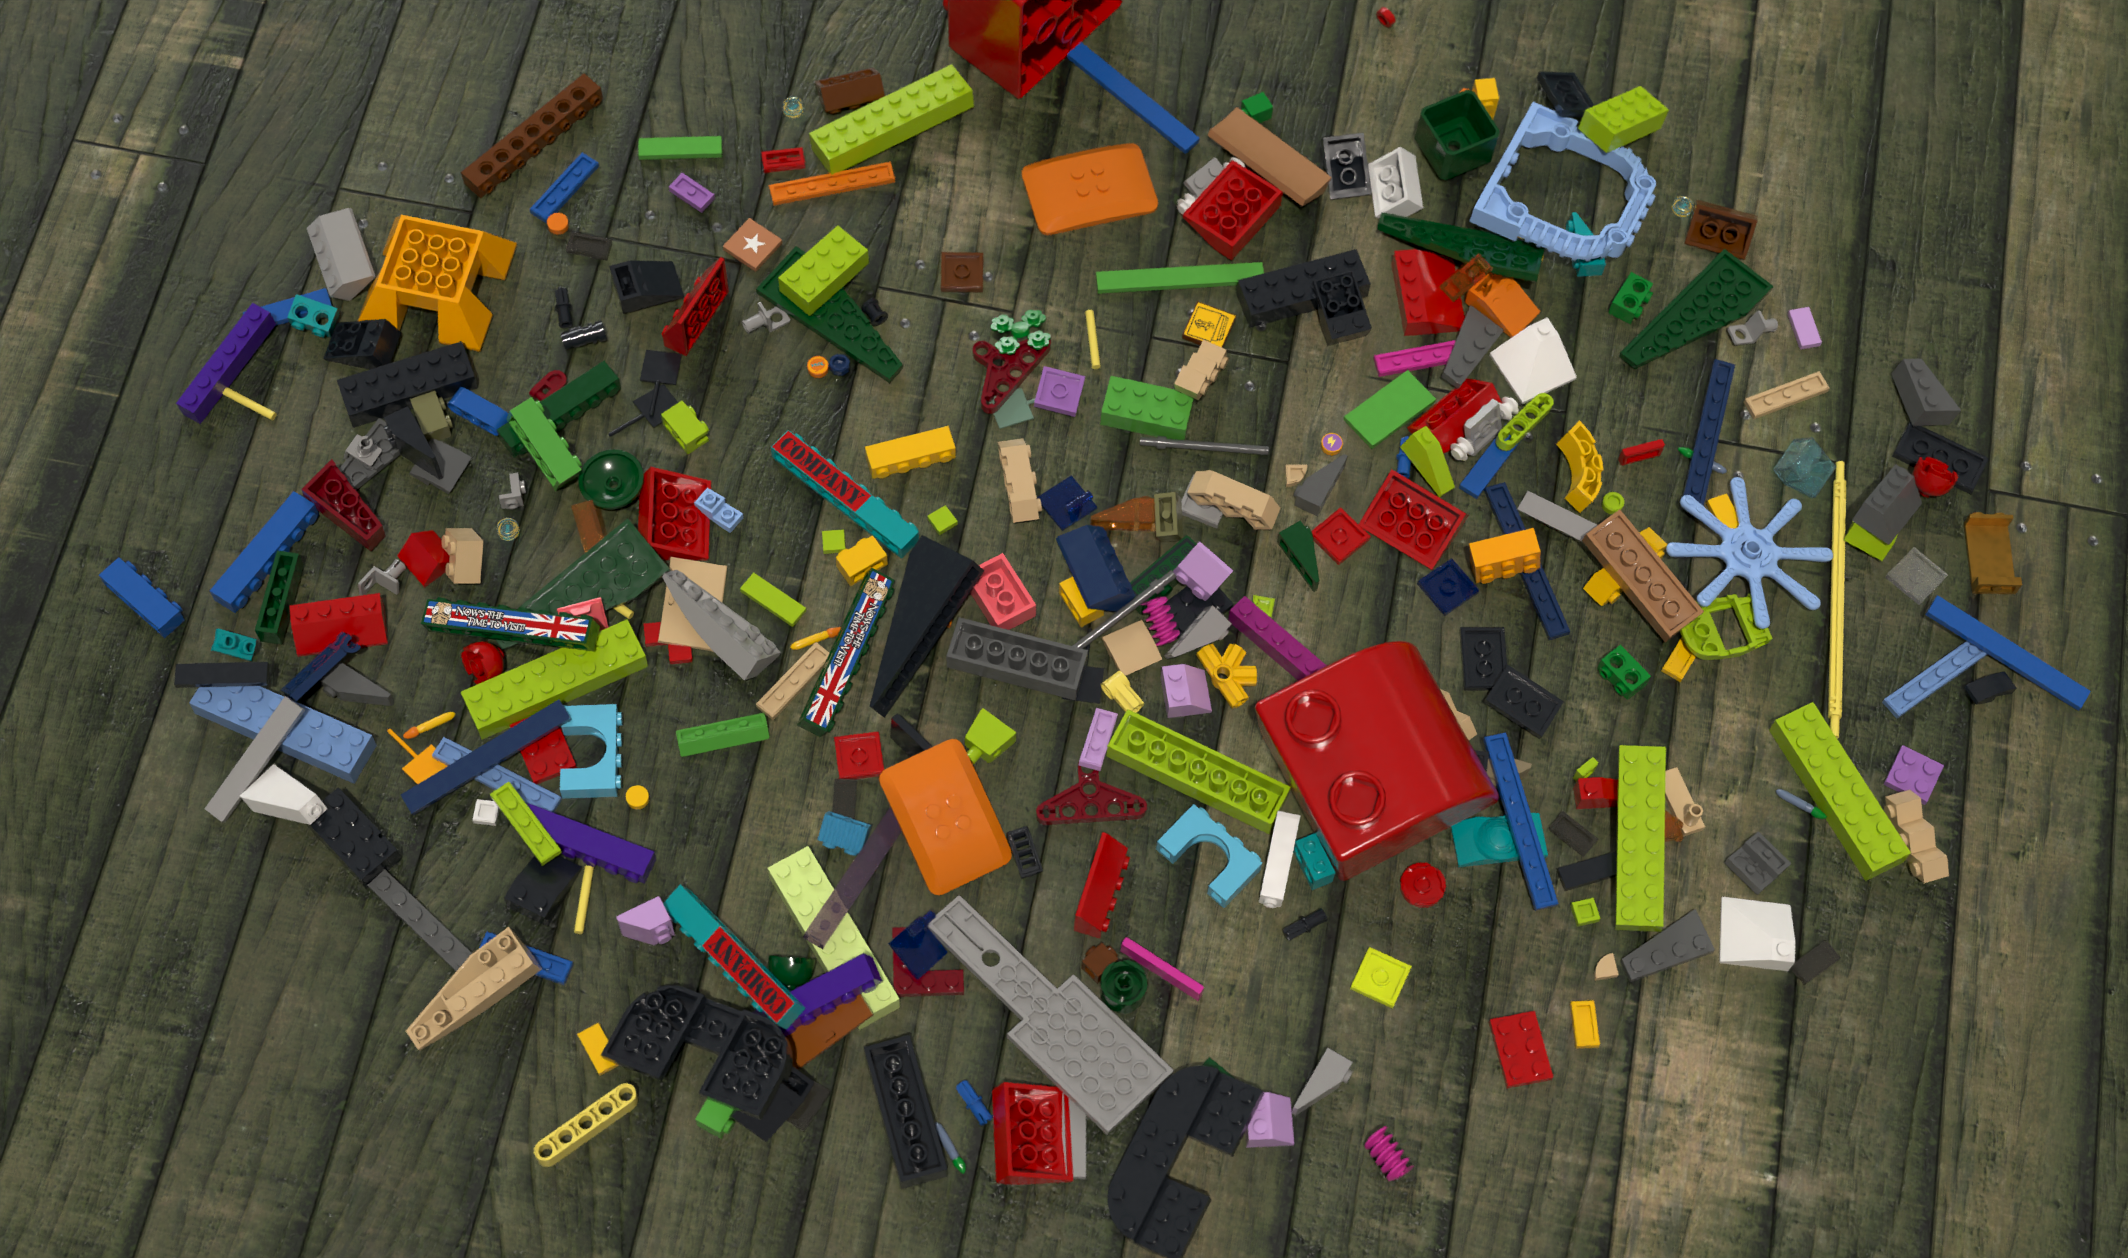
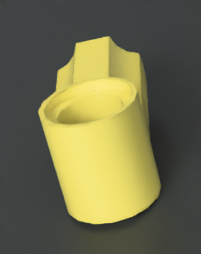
M1117 671L1101 683V688L1106 696L1111 700L1114 699L1125 712L1129 709L1137 713L1144 706V702L1130 687L1129 680L1121 671Z

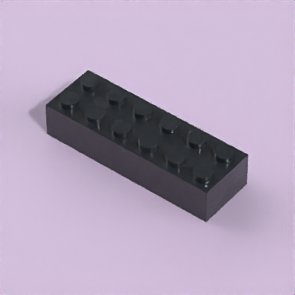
M1354 249L1240 279L1237 282L1236 295L1249 328L1318 310L1313 280L1353 270L1362 298L1368 297L1371 283L1358 251Z
M462 341L337 380L353 428L377 421L379 418L383 419L407 406L411 410L413 406L410 399L432 391L436 392L438 398L446 399L454 396L460 387H464L469 391L478 388Z
M910 1035L864 1047L865 1060L900 1188L905 1189L947 1177V1166Z

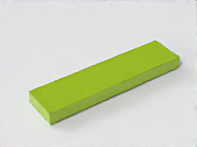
M507 782L490 794L493 801L542 866L562 853L510 782Z

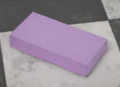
M1810 308L1789 310L1787 315L1800 350L1820 346L1822 341Z

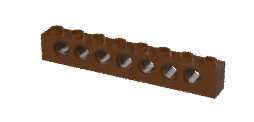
M582 74L461 172L464 184L480 198L491 193L500 182L507 180L510 174L523 167L525 162L531 157L536 156L547 144H551L557 136L567 131L578 119H582L593 107H597L603 100L601 87L586 74Z

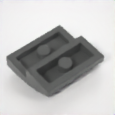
M431 438L428 444L436 456L443 478L437 479L417 465L413 466L409 474L426 485L430 483L449 494L472 457L446 443Z
M1759 831L1724 862L1757 895L1792 864Z

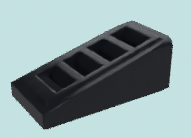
M1028 826L1007 832L1006 839L1021 879L1042 873L1043 869ZM1026 845H1028V847H1029V848H1026V849L1017 851V848H1020V847H1023V846H1026ZM1032 855V857L1020 860V857ZM1035 863V866L1023 869L1024 865Z

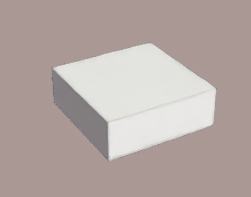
M477 799L472 821L476 824L496 826L500 809L494 801Z

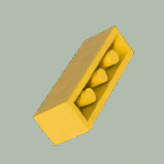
M949 426L866 446L865 457L871 477L875 479L886 478L890 474L898 472L906 473L910 469L918 467L926 468L938 462H948L956 458V450Z

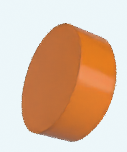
M554 213L547 219L548 229L553 234H563L569 228L568 219L562 213Z

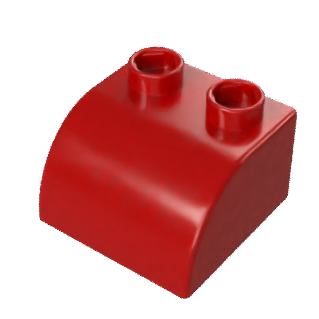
M943 0V7L948 12V44L953 51L1017 99H1021L1067 56V53L1085 40L1121 6L1123 0Z
M1387 642L1355 652L1258 701L1255 705L1260 733L1285 780L1291 787L1290 789L1313 832L1317 834L1337 877L1342 881H1346L1492 806L1499 800L1495 786L1416 646L1410 642Z

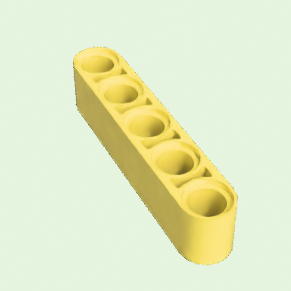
M628 1083L617 1086L540 1140L534 1148V1154L538 1162L544 1167L553 1166L634 1109L638 1103L635 1088ZM625 1093L632 1094V1098L628 1101L620 1099ZM605 1107H611V1108H613V1110H612V1112H611L610 1114H608V1115H602V1114H601V1110H602L603 1108H605ZM585 1121L593 1122L589 1129H582L581 1124ZM563 1136H573L569 1143H561ZM551 1149L552 1154L549 1157L543 1158L540 1156L543 1150Z

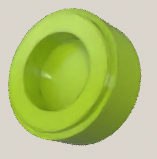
M1609 492L1604 496L1602 508L1606 513L1614 514L1619 509H1623L1624 498L1617 492Z

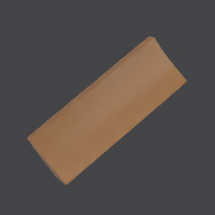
M1238 107L1219 124L1211 128L1208 133L1210 138L1301 206L1322 195L1332 178Z
M1620 509L1589 531L1582 539L1583 543L1665 643L1703 614L1702 608Z

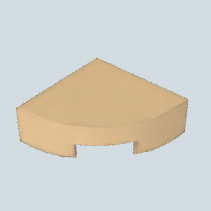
M1307 465L1285 466L1286 487L1295 486L1304 479Z
M1613 953L1604 956L1598 962L1594 971L1595 981L1618 977L1619 974Z

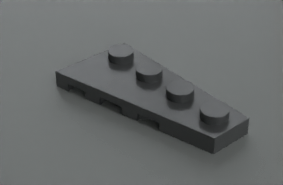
M1471 305L1466 311V316L1461 324L1459 334L1441 376L1457 389L1460 388L1504 331V329Z
M380 418L365 435L368 436V441L371 438L373 444L382 449L374 464L369 467L350 455L339 468L355 490L400 455L397 448L393 449L391 447L388 436L383 428L387 426L386 422Z
M1694 909L1625 956L1620 963L1629 982H1633L1709 955L1715 949L1696 909Z

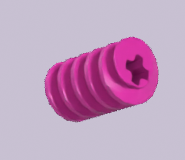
M1157 597L1141 604L1147 605V608L1142 611L1143 614L1150 613L1146 622L1154 623L1149 627V630L1157 631L1152 635V638L1160 639L1156 646L1170 643L1176 640V637L1180 634L1179 630L1174 629L1177 623L1170 621L1174 617L1173 613H1167L1171 609L1170 605H1163L1168 601L1167 597Z
M1384 1126L1368 1138L1364 1147L1366 1150L1372 1149L1370 1156L1373 1158L1378 1157L1375 1161L1376 1164L1383 1165L1381 1168L1382 1173L1389 1172L1386 1178L1388 1181H1393L1407 1174L1414 1165L1406 1166L1410 1160L1409 1157L1400 1158L1404 1150L1395 1151L1399 1143L1394 1142L1390 1144L1389 1141L1393 1135L1385 1136L1384 1133L1387 1130V1126Z

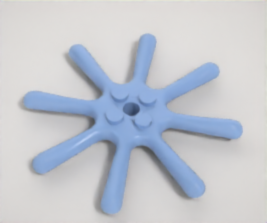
M1734 477L1730 481V489L1739 523L1737 528L1727 527L1694 497L1684 495L1680 499V505L1684 510L1707 525L1722 539V544L1720 545L1671 542L1666 546V553L1670 557H1717L1726 563V569L1697 595V603L1700 606H1709L1733 577L1742 576L1750 585L1754 623L1759 629H1766L1770 625V618L1761 584L1762 577L1774 579L1807 609L1816 610L1820 607L1821 602L1817 596L1784 573L1777 565L1778 560L1781 559L1829 562L1833 558L1832 550L1826 547L1782 548L1773 542V536L1802 509V504L1799 500L1790 499L1766 528L1760 530L1753 527L1750 523L1746 487L1742 478Z

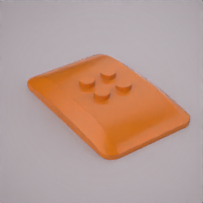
M1133 143L1106 146L1062 155L1029 164L1022 170V179L1038 230L1044 235H1053L1155 212L1158 207L1157 196L1142 151L1139 146Z
M957 739L946 740L881 772L879 776L880 786L925 884L932 894L943 895L1006 865L1010 861L1012 856L1010 846L970 758L960 741Z

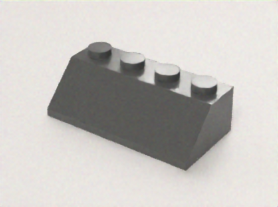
M1895 464L1864 501L1852 521L1890 545L1922 504L1914 476L1905 468Z

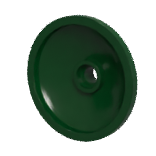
M605 450L593 455L583 465L578 479L579 489L584 499L591 505L606 510L618 509L628 505L639 495L644 484V472L640 462L632 454L623 450Z

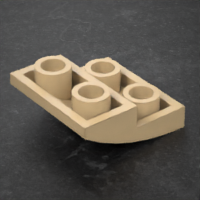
M1142 620L1101 637L1110 658H1113L1117 670L1121 671L1125 676L1162 660L1157 646Z

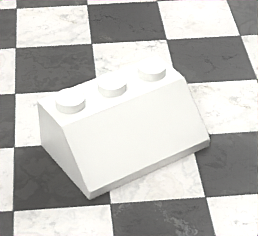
M1399 147L1368 164L1375 217L1380 218L1382 212L1407 217L1423 208L1415 155Z

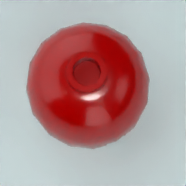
M1920 457L1912 473L1919 493L1925 497H1938L1947 494L1954 487L1958 480V475L1955 471L1952 473L1948 471L1947 468L1949 466L1931 457H1926L1925 460H1922V457Z
M475 642L463 648L465 651L461 653L462 663L468 675L473 673L476 676L477 680H474L476 684H480L503 673L504 654L500 648H496L489 642Z

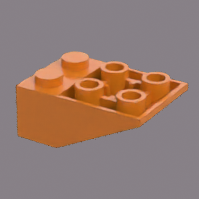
M1488 271L1468 290L1465 300L1467 305L1473 306L1504 329L1503 332L1511 338L1524 330L1540 314V310L1513 277L1506 278Z

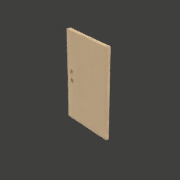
M676 557L670 558V571L678 570L682 572L686 577L723 603L727 566ZM666 585L658 642L691 646V648L714 652L687 620Z

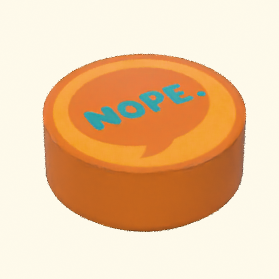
M822 356L812 357L807 363L809 375L814 378L826 376L829 371L828 361Z

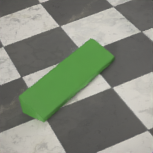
M765 713L677 730L676 736L680 755L684 757L769 739V731Z

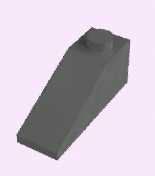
M1343 454L1306 478L1302 486L1298 485L1293 495L1296 497L1294 506L1318 516L1345 468L1348 456Z
M340 661L320 680L324 687L323 691L331 698L336 696L342 701L393 706L394 704L392 695Z

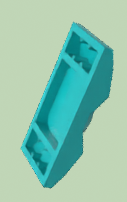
M1531 813L1544 858L1548 857L1540 813ZM1506 815L1469 818L1450 827L1458 867L1520 861Z

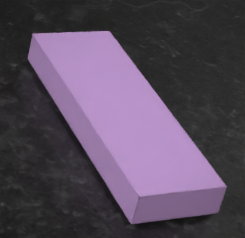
M1096 708L1079 760V766L1101 771L1107 746L1117 720V713Z

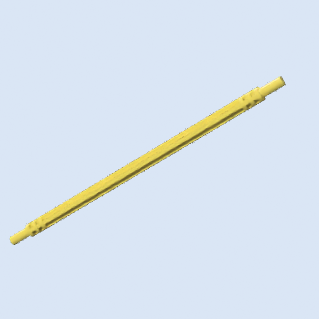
M1843 461L1836 462V477L1833 481V558L1831 563L1828 698L1830 729L1837 739L1839 738V719L1842 718L1844 538L1846 527V480H1844L1845 463Z

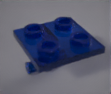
M1072 475L1037 497V499L1040 498L1042 507L1062 531L1097 509L1096 504L1092 501V493L1089 490L1085 492Z
M928 911L923 917H917L888 943L916 980L921 978L948 953L928 928L929 923L936 918L935 913L932 911Z

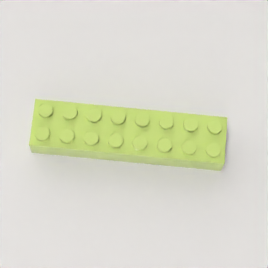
M807 846L768 867L771 882L825 973L863 953L873 957L883 982L878 984L874 991L861 993L874 1015L857 1028L860 1030L900 1008L899 997L810 848Z

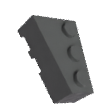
M1903 359L1891 373L1912 426L1949 425L1960 413L1961 409L1922 359Z

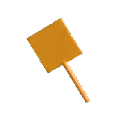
M392 729L387 730L414 757L402 770L416 784L421 783L447 767V765L432 758V754L436 749L432 744L417 755Z

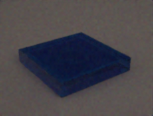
M1452 558L1427 574L1417 583L1444 616L1479 593L1477 586Z

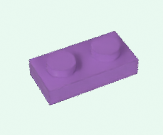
M683 173L669 186L671 193L701 213L715 199L712 192Z

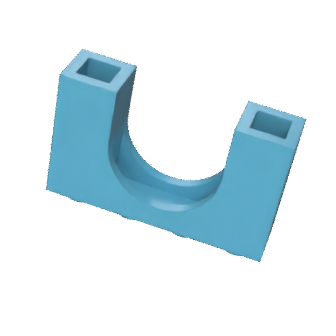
M617 704L564 706L572 719L561 726L564 736L593 735L603 740L607 748L602 760L594 766L560 769V792L562 798L618 797V789L622 788V777L618 775V768H622V754H618V747H622V733H618L619 726L623 725L622 712H618Z
M1193 804L1157 841L1156 850L1174 864L1190 846L1196 843L1210 842L1219 846L1226 854L1228 865L1209 885L1207 894L1225 908L1261 871L1262 862L1255 852H1249L1243 847L1244 844L1240 839L1229 835L1221 823H1215L1205 809L1198 808Z

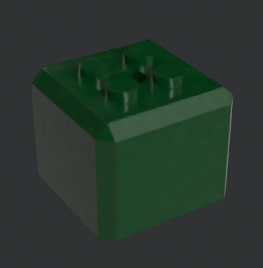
M1465 90L1422 108L1415 140L1439 178L1448 180L1491 162L1500 130L1476 93ZM1448 146H1457L1459 150H1450Z

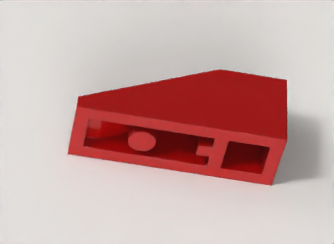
M1604 777L1577 779L1573 788L1576 809L1617 807L1618 779Z

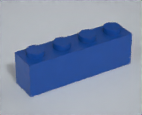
M118 557L99 574V577L108 589L162 637L166 638L184 621L181 614L182 608L174 601L170 603L166 599L167 595L160 588L155 590L151 586L152 582L144 574L138 575L136 573L137 569L131 562L127 561L125 563Z

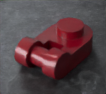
M560 370L549 372L532 387L529 395L534 399L542 401L567 385L566 375ZM547 388L549 391L544 394L543 390Z

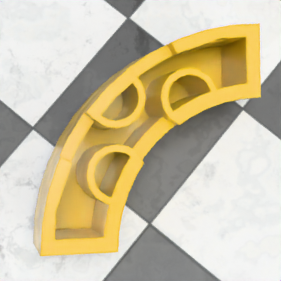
M1580 420L1556 444L1566 456L1572 474L1571 487L1565 499L1579 513L1592 503L1598 495L1602 485L1601 472L1603 471L1602 457L1598 455L1594 446L1596 441Z
M1650 527L1639 532L1660 559H1662L1665 555L1663 551L1667 543ZM1605 568L1596 572L1583 588L1601 606L1608 602L1613 604L1623 591Z

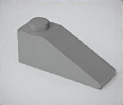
M1214 606L1205 607L1164 657L1166 659L1174 658L1218 639L1222 640L1229 631L1227 629L1232 623Z
M1327 1048L1294 1105L1292 1114L1296 1116L1340 1087L1342 1082L1347 1084L1353 1073L1350 1070L1352 1061Z

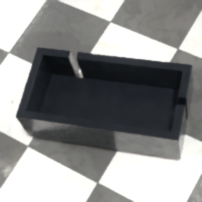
M339 787L322 800L327 810L311 825L306 824L365 889L384 869L388 871L402 860L393 844L382 835L377 827Z

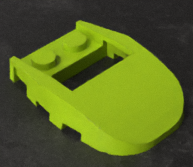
M1751 593L1747 597L1738 598L1736 594L1715 598L1709 606H1700L1704 611L1703 614L1680 631L1688 649L1695 656L1703 660L1739 657L1768 644L1773 639L1768 627L1766 629H1759L1754 623ZM1734 608L1748 645L1725 650L1710 613Z

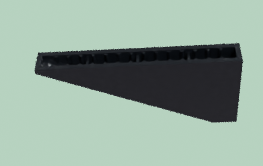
M923 535L909 554L869 706L884 718L984 572L972 559Z

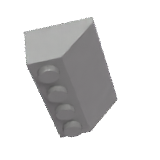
M346 208L321 215L307 227L330 297L351 301L376 277L352 209Z

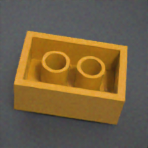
M1534 528L1469 543L1470 563L1476 583L1486 584L1497 578H1511L1517 573H1532L1540 568L1541 551Z

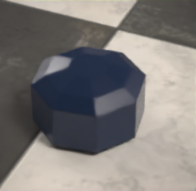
M836 354L830 358L829 370L834 375L843 376L849 372L850 360L846 355Z

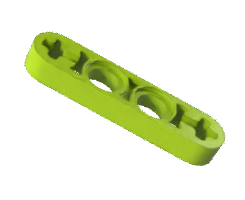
M1546 393L1536 395L1500 430L1495 442L1497 447L1505 451L1513 449L1550 412L1554 404L1553 398ZM1544 402L1545 404H1543V405L1541 406V408L1539 409V408H1538L1539 403L1542 404V403ZM1526 413H1533L1536 418L1530 419L1526 416ZM1513 425H1520L1524 430L1518 431ZM1510 434V440L1504 441Z

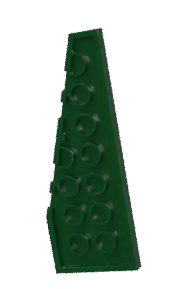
M1383 212L1377 227L1379 231L1506 278H1519L1524 281L1537 282L1545 250L1542 246L1541 248L1536 247L1537 244L1533 242H1525L1523 238H1517L1516 241H1513L1496 233Z
M795 246L756 288V293L890 383L903 369V364L891 348L884 343L878 331L874 330L865 314L845 292L844 287L810 316L780 292L778 277L806 254V252Z
M1724 249L1620 352L1619 357L1634 369H1637L1746 317L1772 291L1774 286Z
M627 518L520 607L528 608L534 612L547 610L552 614H558L557 608L601 597L604 611L638 598L661 579L664 573L669 572L670 568ZM496 640L504 650L521 644L520 642Z

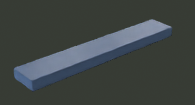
M1966 641L1889 695L1882 703L1898 719L1988 654Z
M443 737L433 752L432 758L449 766L472 751ZM496 765L474 778V780L493 790H497L507 782H510L527 805L529 803L553 813L562 801L560 796L500 765Z

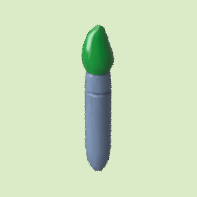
M1686 447L1678 448V451L1684 457H1692L1693 451ZM1713 462V471L1721 474L1727 472L1722 465Z
M1776 790V794L1780 798L1811 813L1813 817L1818 819L1827 818V815L1820 808L1813 807V805L1788 791Z
M935 1123L938 1138L951 1160H953L954 1167L962 1174L965 1173L966 1165L964 1160L959 1157L943 1126L940 1123Z

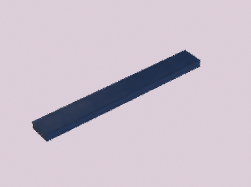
M1717 359L1713 361L1683 496L1690 495L1703 506L1735 369V364Z
M1503 482L1486 487L1484 489L1485 495L1502 534L1506 535L1526 530L1506 483ZM1541 563L1540 568L1532 573L1521 572L1520 576L1548 640L1569 635L1570 629Z
M557 700L401 794V797L411 814L415 815L572 719L561 701Z

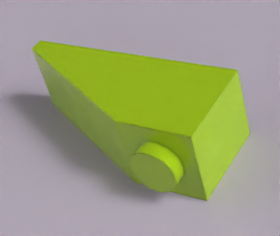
M1427 426L1413 433L1400 448L1437 495L1441 497L1453 490L1455 485L1440 442Z

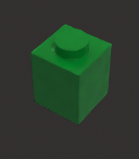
M1261 92L1242 100L1241 110L1260 124L1272 118L1273 106L1265 93Z

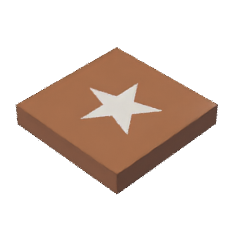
M749 218L723 245V250L756 272L781 246L782 239Z

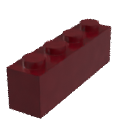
M332 459L301 489L304 498L314 503L320 513L370 552L386 537L383 525L367 504L364 503L358 492L351 486Z

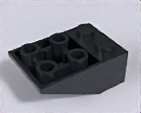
M630 260L609 266L623 314L684 298L673 261Z
M1350 270L1313 280L1320 324L1327 346L1367 336L1372 327L1354 271Z
M387 319L338 322L323 359L369 370L391 363L401 332Z
M792 1066L788 1080H782L762 1120L737 1110H733L730 1117L764 1142H767L803 1103L815 1082Z

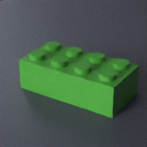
M1111 376L1101 412L1100 425L1155 437L1166 436V439L1185 440L1194 398L1175 389Z
M531 397L510 410L506 420L551 486L557 491L578 477L582 464L576 455L572 456L568 451L569 445L567 441L557 435L555 432L557 428L550 418L547 420L544 416V408L538 400L534 401Z

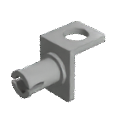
M759 302L757 303L758 314L742 321V325L747 333L763 325L766 326L769 332H772L790 323V318L787 313L778 307L766 311L762 303ZM779 313L783 316V319L776 323L771 320V316Z
M1756 311L1746 324L1729 326L1727 330L1735 345L1752 344L1764 332H1775L1778 328V323L1775 318L1765 320L1761 311ZM1735 331L1742 332L1745 339L1738 338Z
M357 434L346 449L344 459L346 460L351 455L371 467L381 454L382 449L374 445L371 438L368 441V436L361 437Z
M395 559L385 572L374 566L358 583L359 595H365L375 583L397 595L399 593V582L396 578L406 570V566L401 561L397 564L399 562L398 559Z

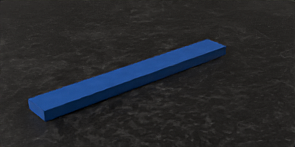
M1082 42L1067 53V58L1183 153L1186 154L1199 143L1200 138Z
M1938 595L1934 598L1925 614L2076 710L2082 708L2091 692Z
M1501 733L1484 737L1485 748L1489 752V761L1534 909L1536 911L1557 906V897L1507 734Z

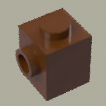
M1103 943L1098 947L1093 946L1086 952V958L1082 960L1081 969L1098 984L1101 981L1105 968L1113 962H1118V955L1112 947H1106Z

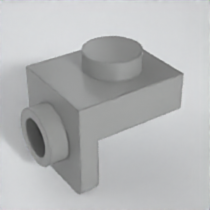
M518 473L509 474L512 493L499 495L502 509H516L519 506H524L522 494L526 493L525 481H520Z

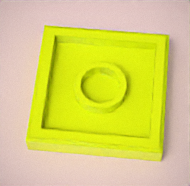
M1369 947L1350 989L1393 1009L1412 966Z

